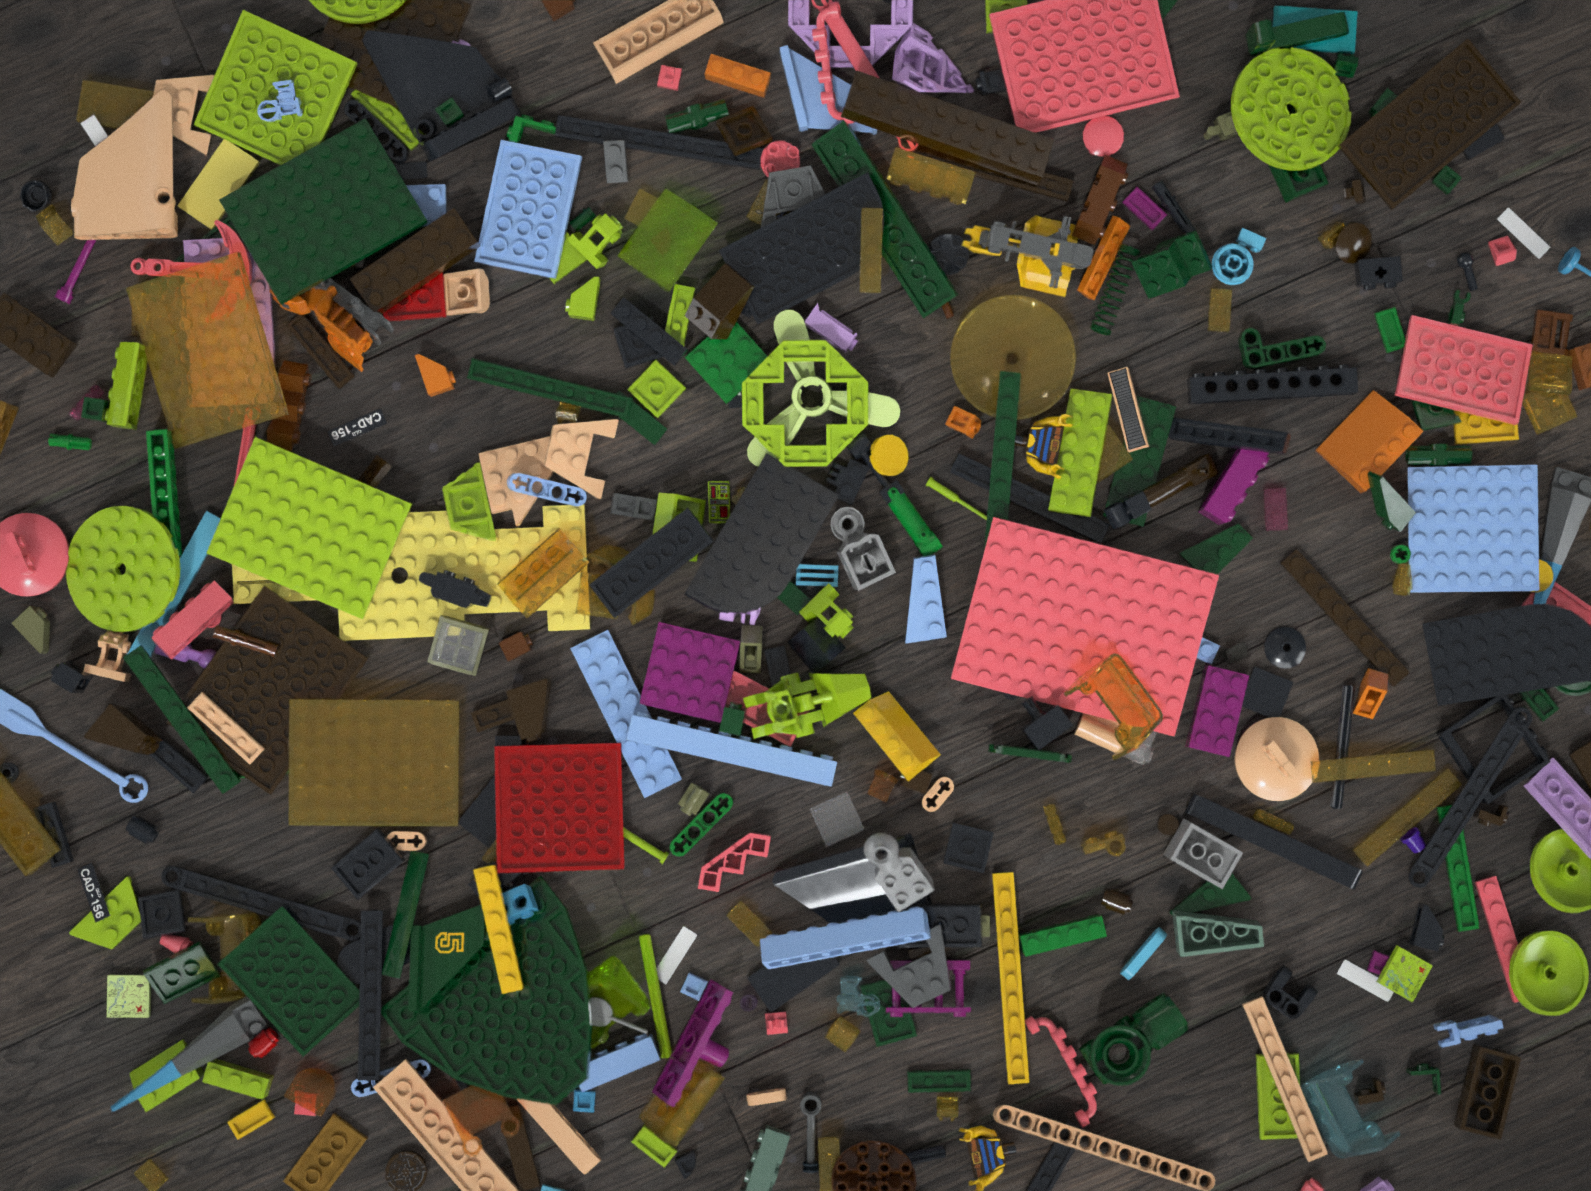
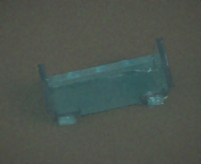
M1362 1059L1338 1064L1307 1080L1301 1086L1305 1100L1331 1152L1340 1159L1382 1151L1401 1135L1399 1131L1383 1134L1375 1122L1362 1121L1345 1087L1353 1079L1352 1072L1364 1063Z

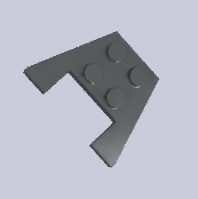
M811 166L769 173L761 228L775 221L776 213L796 210L825 195Z
M941 924L929 928L930 939H926L932 952L897 969L893 968L884 950L867 958V962L912 1008L951 990Z

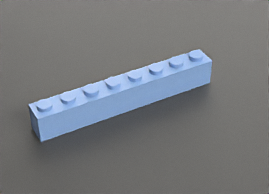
M912 907L908 911H891L887 915L882 916L870 915L867 919H850L846 923L841 924L829 923L827 926L820 928L814 926L804 931H788L783 935L771 934L766 938L760 939L762 963L767 969H773L930 939L928 915L923 908Z

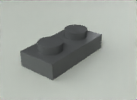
M625 139L604 140L607 183L628 182Z

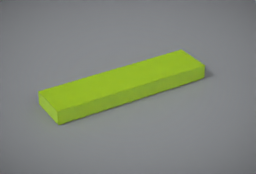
M357 90L351 93L357 101L411 151L419 144L397 108L364 95ZM418 129L420 134L425 135L422 131Z

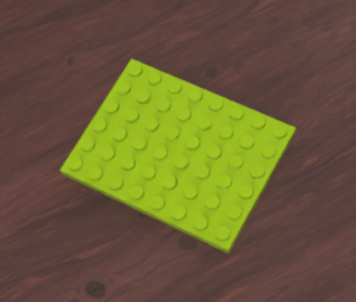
M255 437L209 545L207 554L364 619L412 503Z

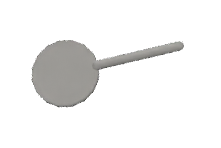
M590 998L592 1024L594 1026H606L613 1020L645 1034L648 1033V1030L614 1017L610 1004L603 998Z

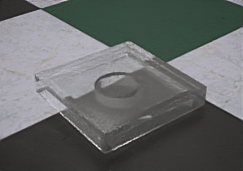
M844 792L809 808L826 847L865 830L848 792Z

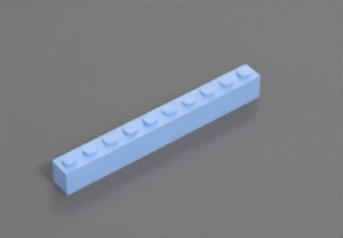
M637 712V715H632L626 740L832 786L837 765L836 761H832V756L821 754L820 758L812 756L813 752L800 750V753L792 752V747L780 745V748L771 747V742L762 740L757 744L751 742L752 738L739 736V739L731 738L729 733L720 731L718 734L710 733V728L698 726V730L690 728L688 723L678 721L677 725L670 724V719L657 717V720L649 719V714Z

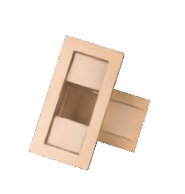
M110 630L101 635L98 640V647L102 648L97 665L85 664L83 672L129 682L131 674L121 671L124 662L123 657L125 654H128L131 642L128 641L129 635ZM110 647L118 649L116 661L107 659Z

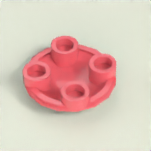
M1102 116L1091 119L1086 124L1083 131V141L1090 154L1103 157L1105 155L1110 156L1121 148L1124 141V132L1116 119Z
M774 141L768 144L760 157L762 170L767 177H769L770 172L800 167L798 148L786 141Z

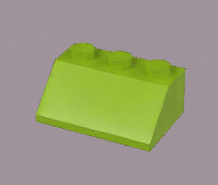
M659 493L653 534L686 508H690L702 524L706 500L678 494ZM698 554L690 561L697 562Z
M185 1040L179 1041L130 1072L133 1089L146 1081L188 1045ZM200 1066L138 1098V1100L147 1112L203 1077L205 1073Z

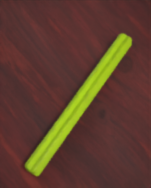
M643 934L639 936L660 1055L661 1058H669L672 1050L650 934Z

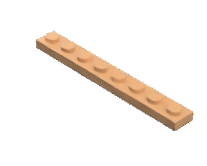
M1260 996L1243 1003V1008L1307 1161L1310 1162L1327 1155L1328 1152L1264 998Z

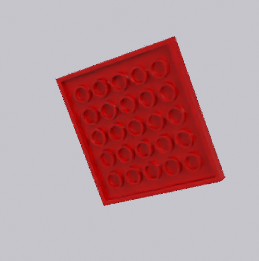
M621 743L495 746L497 873L624 869Z

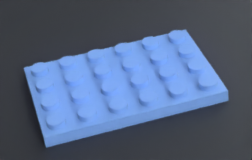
M501 140L478 242L480 247L477 248L474 262L556 279L583 157Z

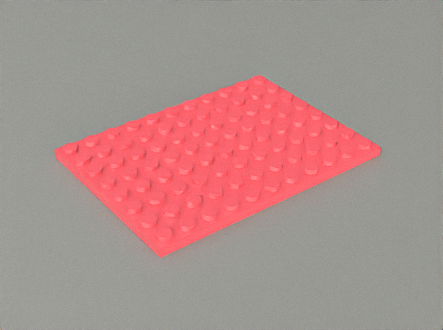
M993 517L951 679L1027 699L1033 696L1035 701L1059 705L1062 708L1175 737L1219 575Z

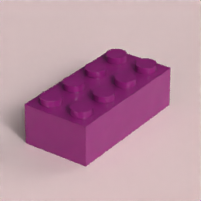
M1237 449L1198 512L1218 525L1230 522L1236 514L1234 508L1239 503L1241 504L1248 494L1245 492L1246 489L1253 486L1258 478L1257 471L1264 468L1270 458L1267 457L1269 453Z
M1209 665L1204 666L1185 747L1230 757L1249 675Z

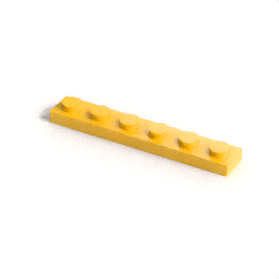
M496 864L474 869V875L502 994L524 989Z

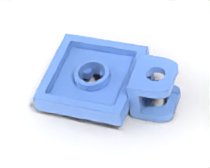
M1492 1015L1459 1023L1448 1020L1434 1024V1029H1437V1031L1448 1029L1450 1038L1438 1041L1440 1047L1460 1044V1038L1472 1040L1476 1039L1478 1034H1496L1498 1029L1503 1028L1502 1020Z

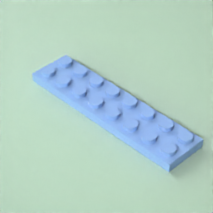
M609 630L570 648L616 742L621 743V752L644 798L682 780L668 749L626 740L632 715H637V712L649 714V719H652L646 705L639 704L641 695Z

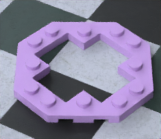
M789 0L788 25L814 52L819 50V42H814L812 36V29H816L817 26L810 25V0ZM892 0L891 25H871L870 46L860 47L872 66L913 26V0ZM825 25L827 46L830 53V68H854L841 46H830V28L828 25Z

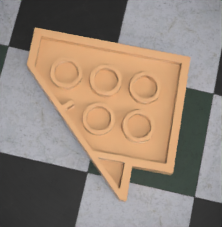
M550 436L478 453L492 514L512 510L515 525L520 526L538 497L510 490L507 486V479L513 473H521L549 480L554 472L546 468L544 462ZM519 477L513 479L512 483L515 484V488L518 485L526 486L525 491H527V482L519 481ZM536 481L532 484L533 492L539 493L542 490L540 482Z

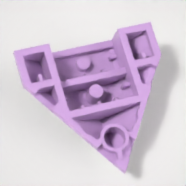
M913 23V26L903 35L895 50L892 80L917 92L973 93L975 91L970 84H965L961 77V72L942 49L938 50L932 43L933 37L930 33Z

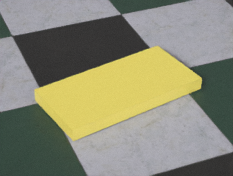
M224 139L182 198L178 207L212 230L216 227L214 224L215 220L220 221L226 212L219 199L244 186L260 162L230 141Z

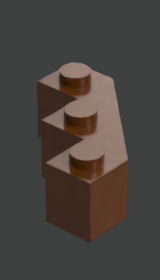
M1107 155L1104 156L1073 230V237L1095 245L1098 238L1102 239L1107 228L1103 226L1109 211H1114L1118 201L1115 199L1120 184H1125L1129 175L1126 172L1127 163Z
M284 360L278 372V391L273 400V418L267 430V442L288 451H292L295 443L298 444L300 439L299 427L301 416L305 413L306 403L304 401L307 386L311 382L308 364Z

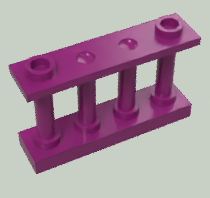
M912 961L890 962L893 968L897 969ZM947 961L948 970L953 971L955 975V1007H943V994L934 998V1007L922 1008V1004L914 1008H901V996L892 987V1008H886V1013H890V1017H903V1013H953V1017H966V1013L971 1012V1007H964L963 974H965V971L970 970V961Z

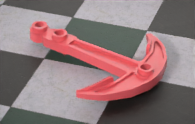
M215 220L214 224L222 235L225 247L229 248V263L173 262L172 260L149 258L145 260L135 258L130 265L132 272L137 275L147 274L159 277L184 276L228 281L226 297H221L217 308L208 318L209 323L227 317L239 306L246 296L252 278V263L248 248L238 233L219 220ZM140 262L141 268L137 270L136 264ZM157 264L161 265V269L159 271L156 270ZM238 269L242 270L241 276H237L236 272Z

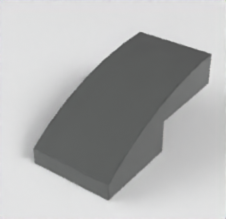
M613 493L610 514L654 520L657 500Z

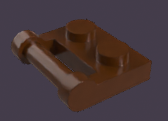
M1536 310L1531 344H1533L1532 352L1568 357L1569 350H1567L1570 322H1573V315ZM1557 320H1560L1562 324L1559 347L1554 348Z

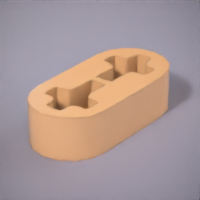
M948 777L937 779L922 798L923 808L928 812H934L939 809L954 789L953 781ZM941 781L944 783L948 781L950 789L948 791L943 790L941 794H938L937 792L941 788L939 783ZM935 794L938 795L935 800L936 806L928 808L926 806V798L929 797L931 799Z
M394 831L387 836L397 850L418 851L427 844V837L419 831ZM398 835L399 839H405V843H398L396 847L391 842V839ZM418 835L419 839H422L423 842L416 847L415 843H408V839H414Z
M786 1088L746 1094L748 1106L780 1102L787 1099Z

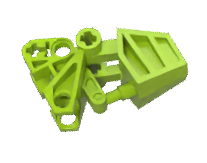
M797 672L780 677V682L763 693L743 698L745 708L767 703V712L773 722L751 728L753 738L773 733L795 734L799 738L815 733L812 723L822 721L823 727L871 699L870 687L865 674L809 673L810 680L801 682ZM811 690H817V693H819L816 696H811V693L793 698V695ZM815 704H823L821 705L822 710L810 712L799 716L797 714L800 712L815 709Z

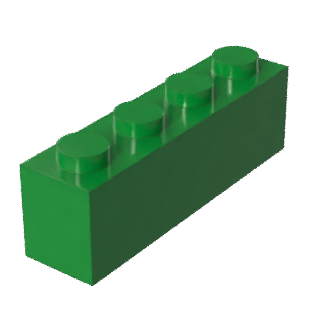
M1096 914L1020 933L1018 936L1023 955L1027 957L1107 937L1102 916Z

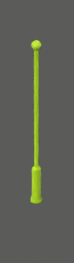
M933 477L929 478L926 483L927 487H931L951 501L960 503L987 520V515L961 500L956 493L935 481Z

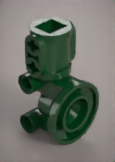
M1166 993L1158 995L1132 1014L1133 1020L1129 1015L1121 1018L1113 1026L1101 1031L1095 1039L1086 1042L1079 1048V1051L1102 1085L1110 1083L1112 1085L1125 1086L1135 1083L1142 1078L1149 1067L1151 1052L1153 1051L1151 1047L1159 1050L1189 1029L1184 1016ZM1116 1043H1122L1126 1048V1054L1121 1060H1113L1109 1057V1049Z

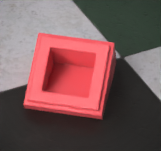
M1509 236L1488 242L1496 266L1516 259L1517 250Z

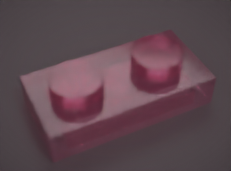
M1286 488L1264 489L1266 531L1288 530Z

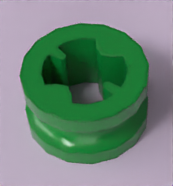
M1405 545L1395 546L1390 552L1391 560L1397 564L1406 563L1411 557V551ZM1397 549L1405 552L1403 560L1400 557L1396 558L1395 553H1398Z

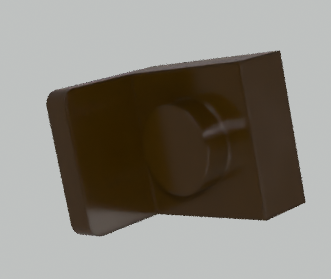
M1377 1077L1372 1078L1374 1090L1371 1088L1360 1089L1359 1093L1353 1094L1355 1103L1363 1105L1384 1101L1383 1095L1386 1094L1384 1083Z

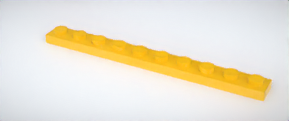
M1014 872L992 873L1008 1084L1029 1083Z

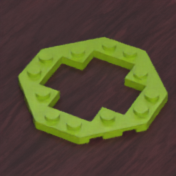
M783 340L742 382V425L785 467L827 466L868 425V381L827 340ZM826 361V383L847 382V424H826V445H785V424H764L763 383H784V362Z

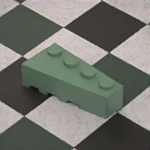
M1172 910L1176 951L1180 957L1264 947L1262 925L1257 920Z
M766 1125L765 1130H760L757 1141L761 1143L758 1150L754 1149L750 1160L754 1162L752 1169H747L744 1177V1182H747L745 1190L741 1189L740 1191H772V1186L776 1182L779 1166L782 1163L790 1139L789 1132Z

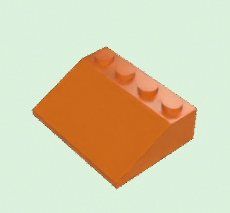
M1373 390L1325 439L1316 451L1357 491L1363 493L1370 488L1367 474L1371 471L1381 476L1424 431L1407 415Z

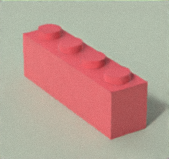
M215 581L204 585L200 590L201 593L196 598H190L185 603V608L180 612L177 611L172 614L169 622L164 627L161 625L153 632L154 636L151 637L153 642L171 660L234 604L232 598Z

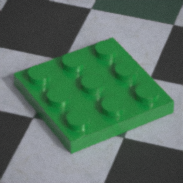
M736 322L728 339H711L707 337L685 359L727 405L742 391V382L768 356Z

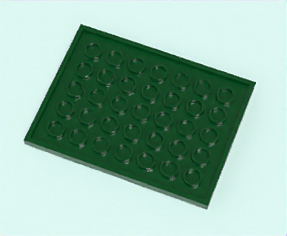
M366 118L219 199L281 305L428 223Z

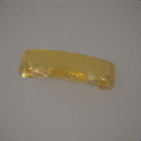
M604 545L587 554V556L594 565L601 563L609 568L630 552L617 546ZM654 589L632 605V612L628 618L633 626L652 614Z

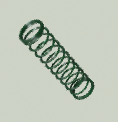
M1125 244L1119 245L1120 250H1118L1117 252L1121 257L1115 258V262L1118 265L1112 266V269L1116 273H1110L1109 277L1112 280L1106 282L1107 286L1110 288H1105L1103 290L1107 296H1102L1100 298L1101 301L1105 303L1098 305V308L1102 312L1095 313V316L1098 319L1093 320V324L1090 325L1091 330L1103 335L1109 336L1112 332L1111 330L1103 326L1096 325L1094 321L1104 322L1110 325L1115 324L1100 318L1097 314H1106L1117 318V315L1108 313L1101 309L1099 306H1108L1115 308L1117 310H1120V308L1105 302L1102 298H1110L1117 300L1119 302H1123V300L1109 295L1105 292V290H1112L1122 294H1126V292L1117 290L1110 286L1108 283L1113 282L1119 283L1127 287L1129 286L1126 283L1114 279L1111 275H1121L1129 279L1132 278L1131 276L1118 272L1114 269V267H1123L1128 270L1134 271L1133 268L1124 266L1117 261V259H1124L1130 262L1133 261V259L1126 258L1119 252L1123 251L1127 254L1134 256H1139L1141 253L1140 250H1138L1137 248Z

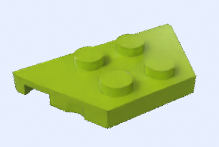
M476 463L467 472H463L456 480L442 488L450 529L490 541H496L480 463Z
M127 876L104 898L110 913L109 917L95 923L91 911L69 934L111 950L114 949L141 923L137 895L134 894L131 877Z

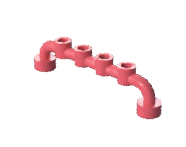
M836 1L830 2L829 7L823 9L818 14L816 20L817 28L812 29V36L814 42H819V50H815V58L817 63L821 62L822 70L818 71L819 83H824L825 91L820 93L822 104H827L828 112L834 119L844 120L847 124H852L855 122L842 118V112L837 111L835 107L830 53L827 46V31L824 23L825 18L830 15L832 19L841 18L840 4Z
M1031 1016L1025 1019V1024L1032 1035L1040 1031L1039 1026H1046L1052 1039L1058 1046L1063 1059L1067 1063L1072 1076L1089 1105L1086 1112L1080 1109L1074 1113L1080 1126L1084 1128L1090 1124L1089 1119L1094 1116L1097 1110V1103L1093 1096L1097 1091L1091 1082L1086 1083L1083 1076L1087 1075V1072L1081 1063L1079 1065L1076 1064L1074 1057L1077 1054L1072 1045L1066 1046L1063 1040L1067 1038L1065 1031L1061 1026L1057 1028L1053 1021L1047 1017L1034 1019Z

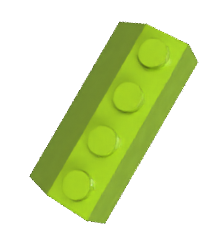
M120 342V346L116 348L115 359H117V364L112 370L113 388H110L108 394L110 406L105 412L107 425L137 430L150 348L140 343Z

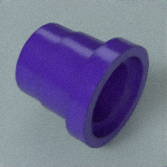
M1417 827L1407 830L1400 837L1401 842L1406 844L1413 853H1418L1426 847V843Z

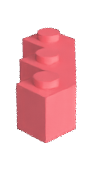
M749 832L701 867L698 889L719 892L723 871L743 875L747 854L768 856L771 835Z

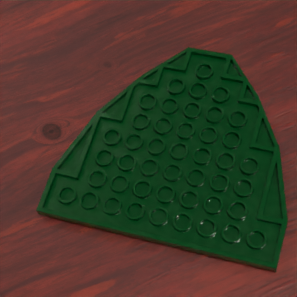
M539 876L529 885L539 910L533 912L534 915L529 918L522 919L521 917L514 920L515 923L510 925L524 989L502 994L490 944L489 948L482 947L423 1008V1012L408 1010V985L381 1008V1014L403 1044L452 1078L504 1097L557 1105L589 1078L592 1015L588 970L568 910L546 880ZM526 898L521 899L519 903L520 908L526 905Z

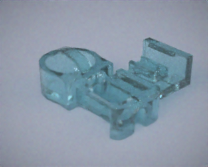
M841 977L842 994L836 998L840 1004L837 1006L839 1014L844 1011H856L857 1015L869 1017L879 1011L880 1001L875 995H858L857 985L862 980V977ZM864 1006H874L873 1012L866 1011Z

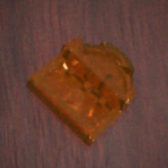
M307 1068L295 1076L284 1097L322 1117L331 1100L335 1098V1082L328 1072L319 1068Z

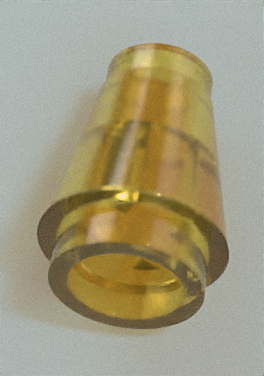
M1398 564L1392 584L1394 594L1408 596L1410 591L1413 590L1411 565Z

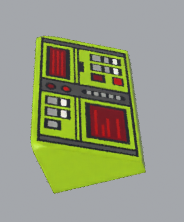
M708 481L709 524L726 523L730 517L729 481Z

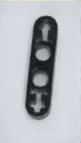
M349 100L345 104L344 112L354 124L358 123L357 120L360 122L365 118L366 120L372 119L375 123L372 130L377 138L383 133L389 135V141L381 145L392 161L403 163L407 160L408 150L359 101ZM351 106H359L357 110L362 115L361 118H359L355 113L350 114ZM393 144L397 150L403 149V156L394 157L395 152L389 147Z

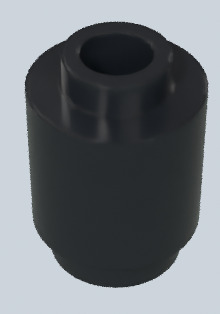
M133 816L126 826V831L129 832L130 836L146 845L149 842L153 843L159 835L157 831L158 826L142 817Z

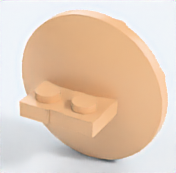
M1270 717L1255 722L1241 735L1235 749V768L1240 781L1251 793L1266 800L1284 801L1300 795L1311 785L1318 771L1319 752L1314 738L1301 724L1288 718Z

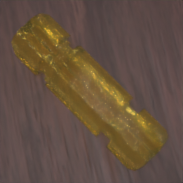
M1049 804L1044 806L1043 809L1045 815L1048 816L1047 821L1051 833L1054 834L1055 844L1065 843L1066 838L1064 833L1062 834L1063 829L1059 817L1055 813L1057 812L1055 805Z
M1257 809L1254 813V819L1260 822L1264 821L1263 823L1275 829H1281L1286 834H1291L1294 829V824L1288 821L1284 822L1283 819L1270 813L1266 814V811L1262 809Z

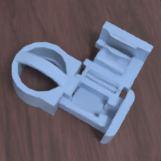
M293 80L273 82L275 89H278L279 96H276L278 100H265L261 102L257 110L259 117L266 122L282 120L281 116L297 114L301 117L303 115L300 108L301 100L295 97ZM289 85L288 87L279 88V86ZM267 104H272L275 106L273 108L263 109V107ZM276 112L271 119L264 118L263 113Z

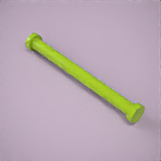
M623 827L624 838L658 858L660 863L663 864L669 855L668 852H662Z

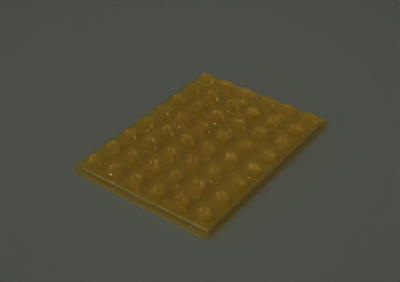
M240 252L126 288L141 340L145 346V353L168 429L172 432L174 449L289 415Z
M289 699V825L458 826L459 700Z

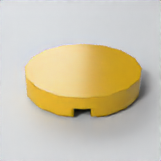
M883 435L875 439L870 448L872 450L870 461L873 468L883 476H896L903 472L909 459L905 443L894 435Z

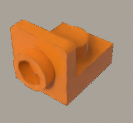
M954 406L945 425L973 439L981 428L982 420L976 415Z

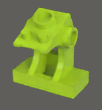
M606 214L603 216L598 215L592 221L593 226L585 236L579 231L573 233L567 239L596 269L604 267L609 261L602 254L603 249L609 242L614 244L622 234L621 229L623 227L613 215L610 218ZM597 231L604 237L598 246L591 240Z
M829 583L799 612L809 624L818 617L826 625L824 629L831 637L836 635L837 637L841 636L844 638L854 628L851 625L853 623L851 620L853 616L845 608L841 610L833 602L839 594ZM831 606L837 613L828 621L822 613Z

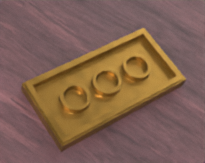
M334 1113L283 1182L295 1191H329L368 1137Z

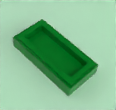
M1393 307L1375 313L1374 316L1386 354L1403 349L1405 336L1396 308Z

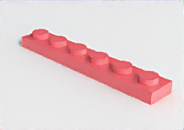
M1491 876L1474 883L1512 1001L1516 1003L1519 1000L1516 998L1510 984L1509 965L1518 942L1497 877Z

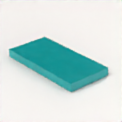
M1288 6L1273 7L1272 27L1345 12L1349 34L1293 48L1317 52L1355 53L1357 11Z

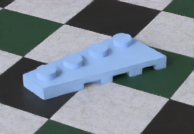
M935 555L915 557L913 560L905 644L947 637Z

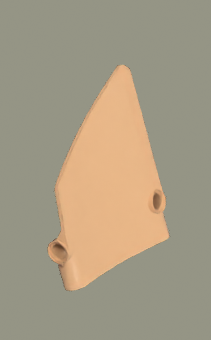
M165 90L159 91L129 120L79 160L74 197L71 200L75 239L108 240L178 237V216L174 209L176 200L173 196L172 96ZM163 196L170 197L168 202L160 203V199Z

